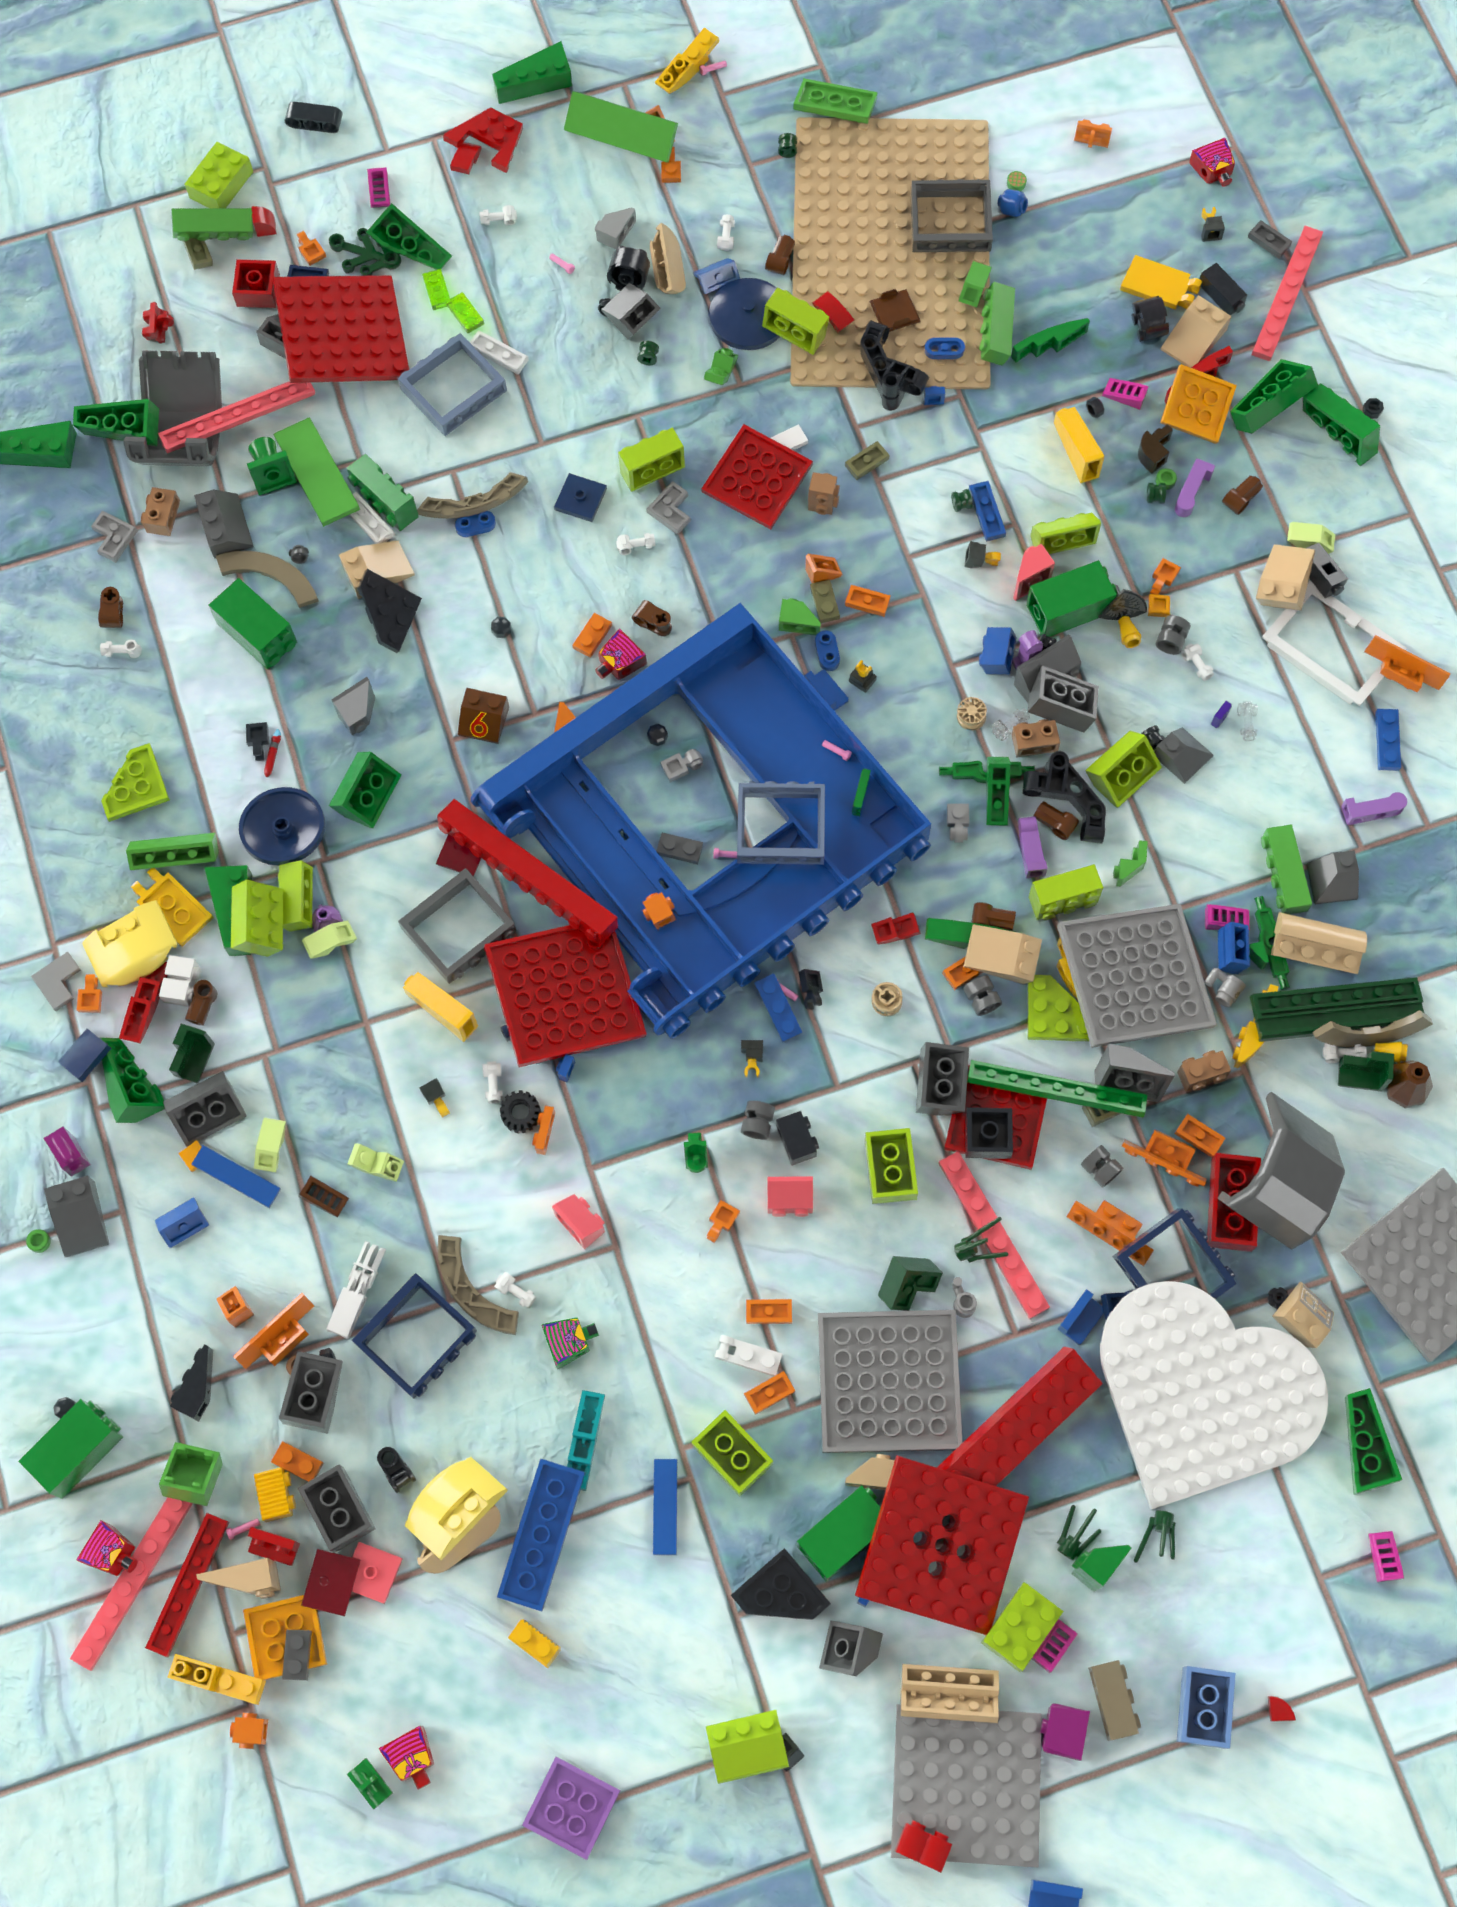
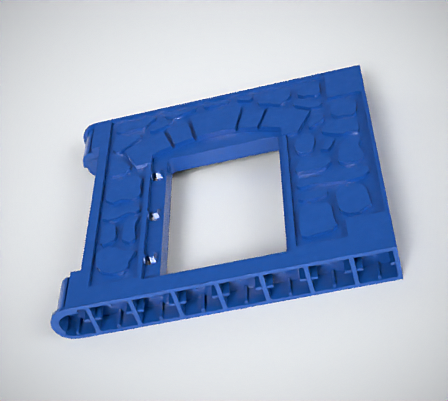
M741 602L486 780L474 791L470 800L475 807H480L496 828L508 838H512L518 833L520 835L529 829L574 886L618 917V928L615 930L618 941L643 971L642 974L633 980L627 992L655 1025L653 1029L655 1034L662 1035L666 1033L670 1039L679 1036L690 1026L691 1021L687 1017L700 1008L705 1013L717 1008L726 998L723 993L725 989L735 982L740 987L751 983L761 972L757 967L770 956L775 962L785 958L795 947V944L792 942L793 939L804 931L809 936L820 932L829 923L827 914L838 906L843 911L851 909L862 899L864 895L860 891L872 881L877 886L885 884L896 874L897 868L894 866L906 856L910 861H915L924 855L931 846L928 842L931 822ZM674 694H679L753 782L765 783L774 781L777 784H786L787 782L794 781L799 784H808L809 782L825 784L824 865L737 863L736 859L696 889L688 890L588 769L582 759ZM824 740L845 751H851L852 754L849 760L845 761L842 756L823 747ZM863 769L871 770L859 817L852 815V808L861 772ZM580 784H584V787L587 789V792L584 791ZM767 798L787 823L752 848H818V798ZM621 831L624 833V836L627 838L626 841H625L624 838L619 834ZM659 881H663L664 885L667 887L666 890L659 883ZM662 892L665 898L670 897L675 907L672 909L676 920L656 929L652 920L648 922L642 911L645 909L643 901L653 893L659 894Z

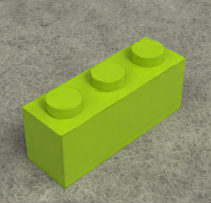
M302 860L279 865L278 882L279 888L283 889V928L289 932L312 928L313 867Z

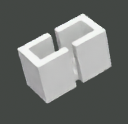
M169 955L165 975H169V978H163L159 994L164 1003L190 1006L194 995L193 985L199 979L201 968L195 959Z

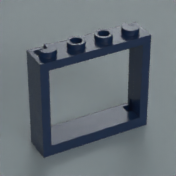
M1183 1208L1174 1210L1112 1256L1135 1289L1148 1285L1128 1257L1180 1219L1224 1280L1209 1295L1216 1300L1237 1284L1233 1279L1235 1277L1233 1271L1228 1266L1225 1267L1222 1264L1220 1253L1216 1248L1209 1246L1207 1235L1201 1228H1196L1193 1223L1195 1221L1194 1217L1188 1210L1184 1211Z
M415 1273L352 1341L414 1399L416 1396L420 1397L428 1389L427 1384L432 1379L436 1380L444 1372L443 1367L448 1362L452 1363L460 1355L459 1350L464 1345L468 1346L475 1339L477 1330ZM421 1288L456 1320L465 1331L417 1383L411 1387L375 1354L367 1344Z

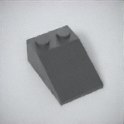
M1108 1044L1094 1070L1096 1085L1146 1094L1147 1100L1154 1102L1161 1101L1175 1076L1171 1070L1134 1049Z
M87 1175L44 1188L48 1209L65 1258L109 1245L97 1188L93 1179Z
M297 1351L279 1415V1420L282 1424L328 1434L336 1402L342 1360Z

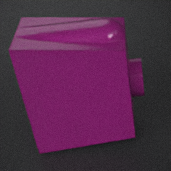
M64 1126L43 1138L60 1167L71 1177L91 1165L76 1138Z
M1056 1703L1051 1704L1048 1708L1047 1718L1042 1719L1040 1733L1044 1734L1041 1746L1043 1751L1081 1761L1090 1711Z

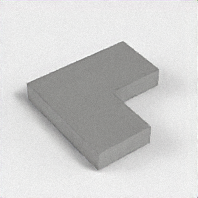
M673 481L646 509L648 514L677 535L691 522V518L677 508L688 497V492Z
M104 511L99 514L91 526L94 531L106 536V539L97 550L98 554L115 563L138 532L136 527Z
M66 952L31 977L52 1008L57 1011L74 999L63 982L81 971V969L69 952Z

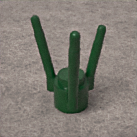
M1002 1218L994 1219L973 1234L961 1239L960 1243L955 1244L954 1250L957 1258L960 1261L968 1260L971 1263L976 1260L1007 1257V1252L975 1255L978 1253L977 1246L988 1242V1238L976 1242L973 1241L974 1238L1000 1222Z
M1075 1505L1071 1506L1061 1537L1057 1541V1544L1060 1545L1057 1550L1064 1556L1074 1560L1101 1533V1529H1098L1080 1546L1081 1542L1079 1539L1096 1514V1509L1091 1511L1075 1537L1069 1535L1066 1538L1076 1508Z
M1156 1510L1155 1517H1150L1149 1525L1134 1558L1135 1563L1139 1561L1154 1526L1155 1531L1161 1533L1159 1556H1164L1166 1534L1169 1533L1170 1557L1172 1560L1175 1559L1174 1530L1176 1523L1173 1522V1513Z

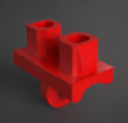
M156 302L150 303V309L143 311V319L149 326L142 328V336L147 340L155 339L160 344L165 343V332L168 330V327L174 325V318L169 315L168 311L160 309Z

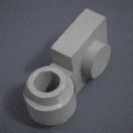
M691 749L685 753V758L683 759L680 753L661 761V766L668 780L672 782L689 774L687 767L692 770L701 768L703 766V758L699 751Z
M947 804V827H954L950 828V840H954V843H963V840H968V828L963 827H969V804Z

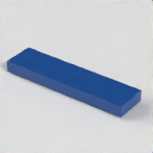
M204 1145L191 1164L269 1209L281 1190L278 1186Z
M654 1459L653 1555H677V1459Z

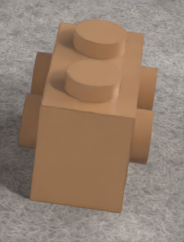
M813 472L808 494L809 511H814L821 515H832L833 508H837L839 503L840 485H837L836 476L829 473L820 474Z
M152 487L150 494L146 497V510L141 515V524H143L147 533L171 536L180 504L176 491Z
M1043 719L1037 723L1028 724L1023 722L1013 726L1012 740L1016 758L1058 751L1060 739L1055 720Z
M1212 1050L1204 1053L1202 1058L1195 1060L1192 1057L1182 1062L1177 1073L1185 1092L1190 1090L1198 1091L1205 1088L1207 1084L1213 1082L1218 1084L1227 1080L1231 1069L1223 1050L1219 1052Z

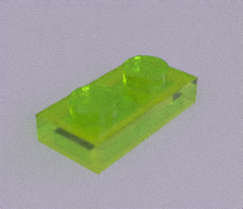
M438 269L423 273L422 276L432 309L437 310L452 306L442 270Z
M463 292L446 301L447 307L467 334L484 325L483 318Z

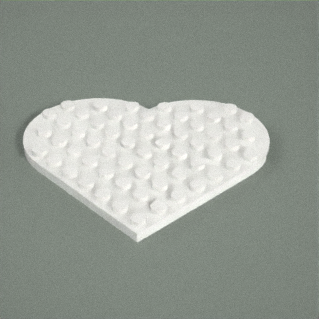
M1164 1281L1139 1287L1122 1298L1109 1314L1103 1327L1104 1330L1100 1343L1101 1365L1150 1509H1155L1284 1465L1301 1456L1318 1438L1325 1423L1328 1410L1326 1380L1313 1354L1291 1335L1268 1327L1235 1329L1227 1312L1212 1296L1197 1287L1181 1282Z

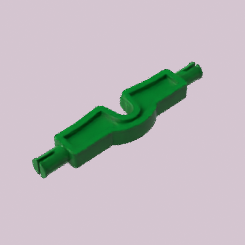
M981 761L954 762L952 767H939V776L952 775V779H974L977 782L986 783V773L983 771ZM1010 762V779H1020L1024 772L1035 771V765L1022 766L1021 762Z
M1258 896L1254 898L1258 909L1255 912L1260 931L1258 942L1265 944L1273 978L1278 977L1280 989L1290 988L1287 980L1289 968L1286 958L1271 955L1273 945L1269 944V940L1274 939L1276 935L1274 934L1276 922L1271 908H1266L1264 897L1260 896L1259 898Z

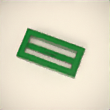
M863 769L861 772L852 815L860 817L871 770Z

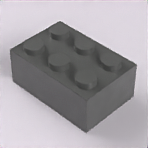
M340 1464L298 1488L331 1552L336 1553L376 1529L349 1476Z

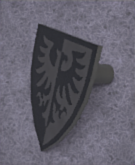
M1115 585L1117 589L1116 598L1098 617L1107 620H1119L1124 616L1133 618L1146 613L1147 604L1138 593L1125 589L1120 592L1118 585Z

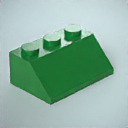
M357 752L329 806L345 818L369 828H374L402 774L372 752Z
M1121 1545L1094 1548L1090 1552L1085 1551L1072 1564V1567L1075 1569L1071 1574L1095 1592L1106 1584L1132 1547Z

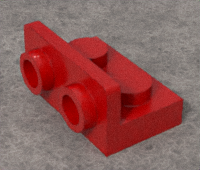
M250 1528L248 1537L252 1538L248 1549L249 1553L289 1566L293 1565L300 1543L263 1530Z

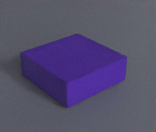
M1228 701L1223 703L1213 717L1212 726L1219 728L1232 708L1231 703Z

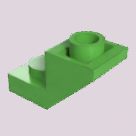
M973 261L964 282L959 302L978 307L992 267Z
M728 348L716 351L711 368L705 372L704 380L724 385L728 382L738 355Z
M1139 840L1137 847H1133L1132 860L1120 859L1118 866H1114L1113 878L1117 879L1116 886L1121 887L1144 868L1147 861L1148 841Z

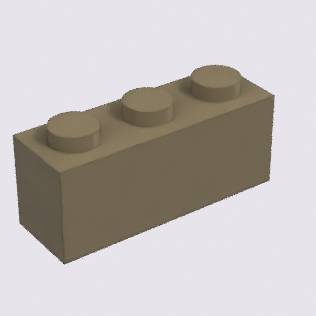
M1116 1660L1089 1667L1107 1740L1111 1741L1139 1734L1138 1728H1141L1140 1719L1137 1713H1133L1131 1704L1134 1703L1131 1689H1127L1124 1679H1128L1124 1664L1120 1665V1661Z

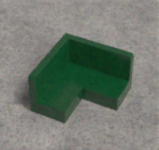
M181 1023L172 1043L176 1047L177 1052L169 1071L175 1077L199 1083L215 1043L206 1031Z
M1371 1051L1367 1057L1343 1055L1339 1060L1338 1086L1382 1092L1393 1080L1394 1054Z
M893 1256L878 1296L891 1310L909 1311L917 1291L936 1292L943 1272L930 1259Z

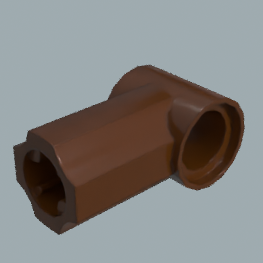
M785 234L779 236L773 252H770L767 257L765 270L781 275L786 274L789 258L795 246V240L791 236Z
M1250 475L1236 489L1232 488L1225 495L1222 503L1235 514H1241L1248 506L1250 500L1262 490L1263 485L1260 479Z
M1045 801L1038 806L1033 815L1036 817V820L1051 828L1052 832L1062 840H1067L1079 824V820L1069 812L1062 813Z
M977 902L973 907L971 923L1013 931L1016 912L993 908L988 903Z
M200 980L194 985V995L185 1020L199 1026H204L211 1005L216 1000L218 993L209 981ZM210 988V992L206 996H201L202 990Z

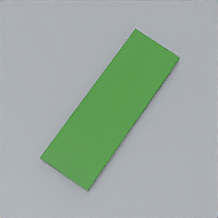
M572 91L564 130L660 161L669 162L678 123Z
M310 417L273 434L281 450L286 451L293 472L323 527L360 510L357 501Z

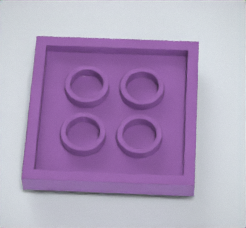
M555 1757L522 1826L588 1860L621 1790Z

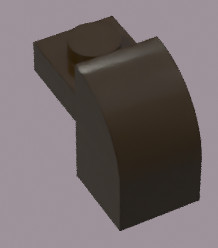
M1168 424L1162 429H1156L1153 434L1146 431L1141 438L1138 458L1151 474L1167 462L1169 451L1163 445L1170 440L1173 429Z

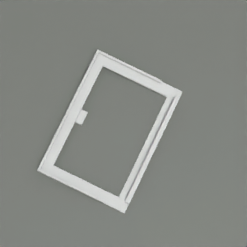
M1311 581L1308 582L1303 604L1313 595L1346 618L1344 622L1353 629L1358 626L1372 637L1377 635L1407 650L1405 646L1333 596L1324 598ZM1285 609L1262 636L1263 639L1268 641L1267 647L1351 705L1354 702L1360 706L1385 677L1380 674L1382 663L1358 692L1277 636L1298 611Z

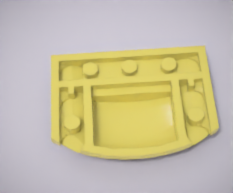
M157 900L133 908L134 911L99 931L95 930L82 942L102 987H108V985L124 986L139 981L140 977L144 978L153 973L168 959L166 956L172 946L176 949L178 943Z
M472 1457L466 1458V1460L456 1462L441 1471L425 1486L410 1509L405 1527L442 1560L508 1490Z

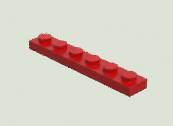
M206 1513L145 1646L146 1649L169 1657L203 1582L197 1579L196 1574L208 1571L230 1522Z

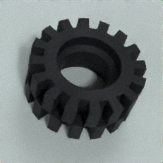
M519 1090V1093L511 1092V1096L507 1094L505 1101L502 1100L500 1107V1116L504 1125L510 1131L514 1130L515 1133L519 1131L526 1133L528 1129L529 1131L533 1130V1126L538 1125V1116L541 1112L536 1097L534 1095L531 1096L530 1092L527 1091L523 1093L522 1090ZM518 1104H524L529 1108L527 1117L521 1120L512 1116V1110Z

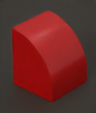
M252 206V219L257 237L277 234L274 214L267 208Z

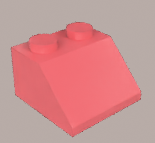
M1042 544L1036 547L1031 546L1024 552L1013 597L1015 601L1028 595L1031 585L1052 578L1055 562Z
M813 1176L767 1177L768 1214H772L774 1217H784L786 1213H795V1216L805 1217L808 1216V1213H813Z
M573 1194L554 1204L552 1209L555 1217L578 1243L586 1249L605 1232L602 1226L605 1222L597 1213L593 1215L588 1210L590 1205L583 1197L578 1199Z

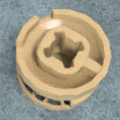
M975 697L962 700L957 709V720L960 726L972 731L981 728L986 720V705L982 700Z
M890 982L877 985L872 993L874 1010L882 1016H892L899 1012L903 998L900 988Z

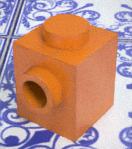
M662 892L659 894L653 893L643 901L645 909L642 911L648 922L652 920L656 929L676 920L672 909L675 907L670 897L665 898Z
M243 1713L242 1718L235 1717V1722H232L230 1726V1737L233 1738L232 1743H239V1748L253 1749L254 1744L266 1745L268 1719H257L256 1713Z

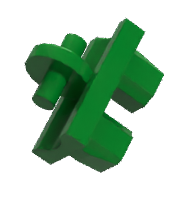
M700 1132L689 1133L688 1142H684L686 1169L693 1173H699L708 1168L706 1140L702 1141Z
M367 1758L347 1773V1776L373 1810L393 1794L392 1790Z

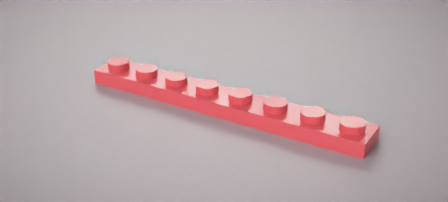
M1304 226L1251 355L1271 361L1323 231Z
M289 381L158 433V436L168 454L185 447L186 438H208L315 395V389L311 383H290Z
M957 1151L940 1160L938 1164L976 1229L979 1230L996 1219L995 1212L960 1153ZM998 1222L980 1234L982 1239L988 1238V1242L985 1244L990 1253H1008L1007 1257L994 1258L1029 1320L1050 1308L1049 1304L1002 1224Z
M167 1497L132 1555L138 1561L136 1568L131 1573L123 1570L70 1657L71 1660L89 1671L93 1670L193 1503Z

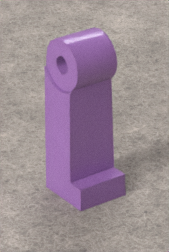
M1196 458L1175 505V513L1178 516L1188 517L1191 515L1197 492L1203 480L1210 481L1215 465Z
M1030 630L1019 638L1018 656L1014 657L1012 661L1016 671L1018 666L1042 652L1043 643L1038 640L1035 630Z
M1395 792L1386 798L1355 803L1353 797L1345 799L1341 807L1348 826L1399 815L1407 805V798L1403 793Z
M1036 817L1018 818L1019 840L1026 878L1044 877L1048 868L1044 860Z

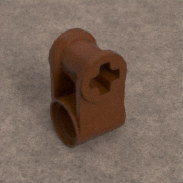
M106 587L100 595L99 626L100 628H122L123 599L116 588Z
M643 600L631 617L637 625L652 631L658 636H667L672 631L670 614L650 601Z

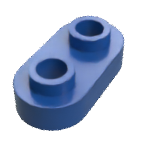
M931 338L925 343V354L930 359H959L964 355L965 343L959 338Z
M490 511L460 517L455 522L456 532L461 537H471L490 532L496 525L495 516Z
M820 631L815 637L819 665L826 671H833L840 664L836 637L831 631ZM823 638H828L829 641H826V642H825V641H823L822 639H823ZM831 656L833 659L827 660L826 657Z

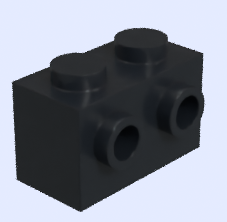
M798 1111L776 1119V1127L791 1166L817 1157L819 1145L816 1137H811L808 1129H811V1124L807 1116L803 1117L802 1112Z

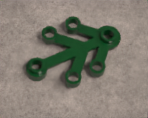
M360 228L357 231L358 239L363 242L365 248L345 242L344 237L338 233L329 237V245L333 251L341 252L345 250L361 255L342 262V268L345 273H352L356 266L373 259L378 262L361 266V276H372L373 272L383 268L393 270L401 264V257L398 253L382 247L377 242L376 245L381 247L383 253L375 250L369 238L370 236L366 233V228Z

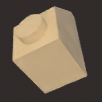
M876 1454V1458L871 1457L846 1478L845 1486L860 1487L862 1485L864 1488L886 1490L895 1460H891L889 1455Z

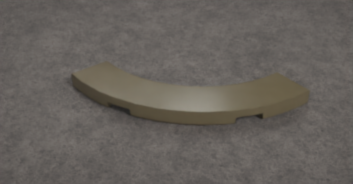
M510 472L503 480L494 485L489 492L465 497V500L460 501L427 497L417 509L418 515L446 519L479 514L495 508L515 496L528 483V478Z
M235 551L216 555L222 576L234 573H249L250 571L261 573V575L282 583L293 595L299 608L319 602L313 587L306 577L294 566L276 556L255 551Z
M1419 1010L1410 1016L1394 1021L1384 1028L1380 1026L1364 1027L1360 1029L1361 1031L1352 1030L1351 1027L1341 1026L1330 1021L1316 1029L1313 1034L1316 1039L1329 1045L1354 1047L1357 1044H1361V1046L1367 1047L1374 1046L1375 1043H1388L1410 1036L1433 1025L1430 1017Z
M438 1235L437 1247L440 1270L443 1280L456 1303L470 1317L482 1325L505 1334L516 1335L519 1312L502 1308L486 1300L469 1281L461 1257V1237Z

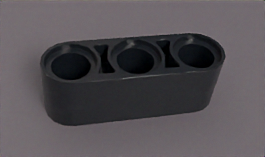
M290 102L285 116V124L294 129L337 133L343 112L334 106Z

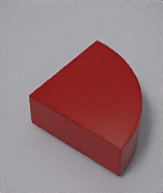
M1268 1696L1270 1721L1296 1720L1295 1714L1287 1702L1278 1697Z

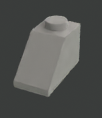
M631 207L605 214L602 220H599L595 226L597 241L614 249L620 246L636 222L635 209Z

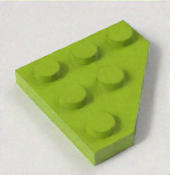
M150 743L129 750L126 755V761L122 768L118 769L108 793H105L101 800L109 822L170 801Z
M1034 975L1033 982L1028 983V1040L1090 1042L1079 1002L1051 975Z

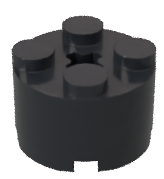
M618 246L611 257L607 272L608 282L616 285L615 289L619 291L629 283L642 290L645 287L650 268L647 252L642 249L637 250Z
M1159 295L1132 303L1134 313L1131 316L1134 326L1138 325L1139 328L1137 330L1139 342L1169 334V322L1166 323L1165 318L1167 311L1163 299Z

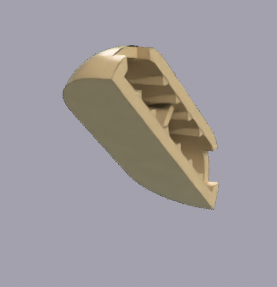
M660 223L656 227L658 231L654 240H650L655 283L657 288L666 294H678L684 291L686 287L680 245L671 229Z
M494 1505L442 1560L423 1544L424 1550L421 1556L417 1558L419 1566L424 1571L433 1574L444 1572L453 1567L496 1532L501 1521L498 1508Z

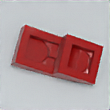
M463 142L450 164L451 171L469 175L473 163L476 164L482 147Z
M829 291L812 302L817 310H822L829 316V322L837 333L855 320Z
M914 912L895 919L889 917L871 924L878 945L921 934Z

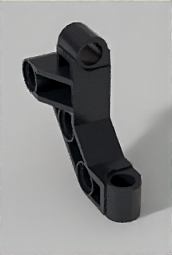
M870 320L860 341V354L882 398V406L884 409L892 411L899 407L905 392L920 396L930 377L920 369L914 368V366L887 358L882 347L887 341L890 328Z
M1054 752L1044 766L1043 773L1038 771L1024 772L1023 795L1068 800L1083 817L1080 841L1103 843L1106 807L1069 763V757L1065 752ZM1070 786H1077L1080 789V792H1073ZM1090 809L1098 810L1099 816H1093L1090 813Z

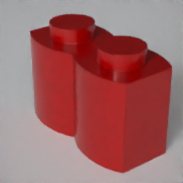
M913 1820L911 1825L905 1823L895 1852L942 1873L952 1844L947 1842L949 1837L935 1831L934 1835L925 1832L926 1826Z

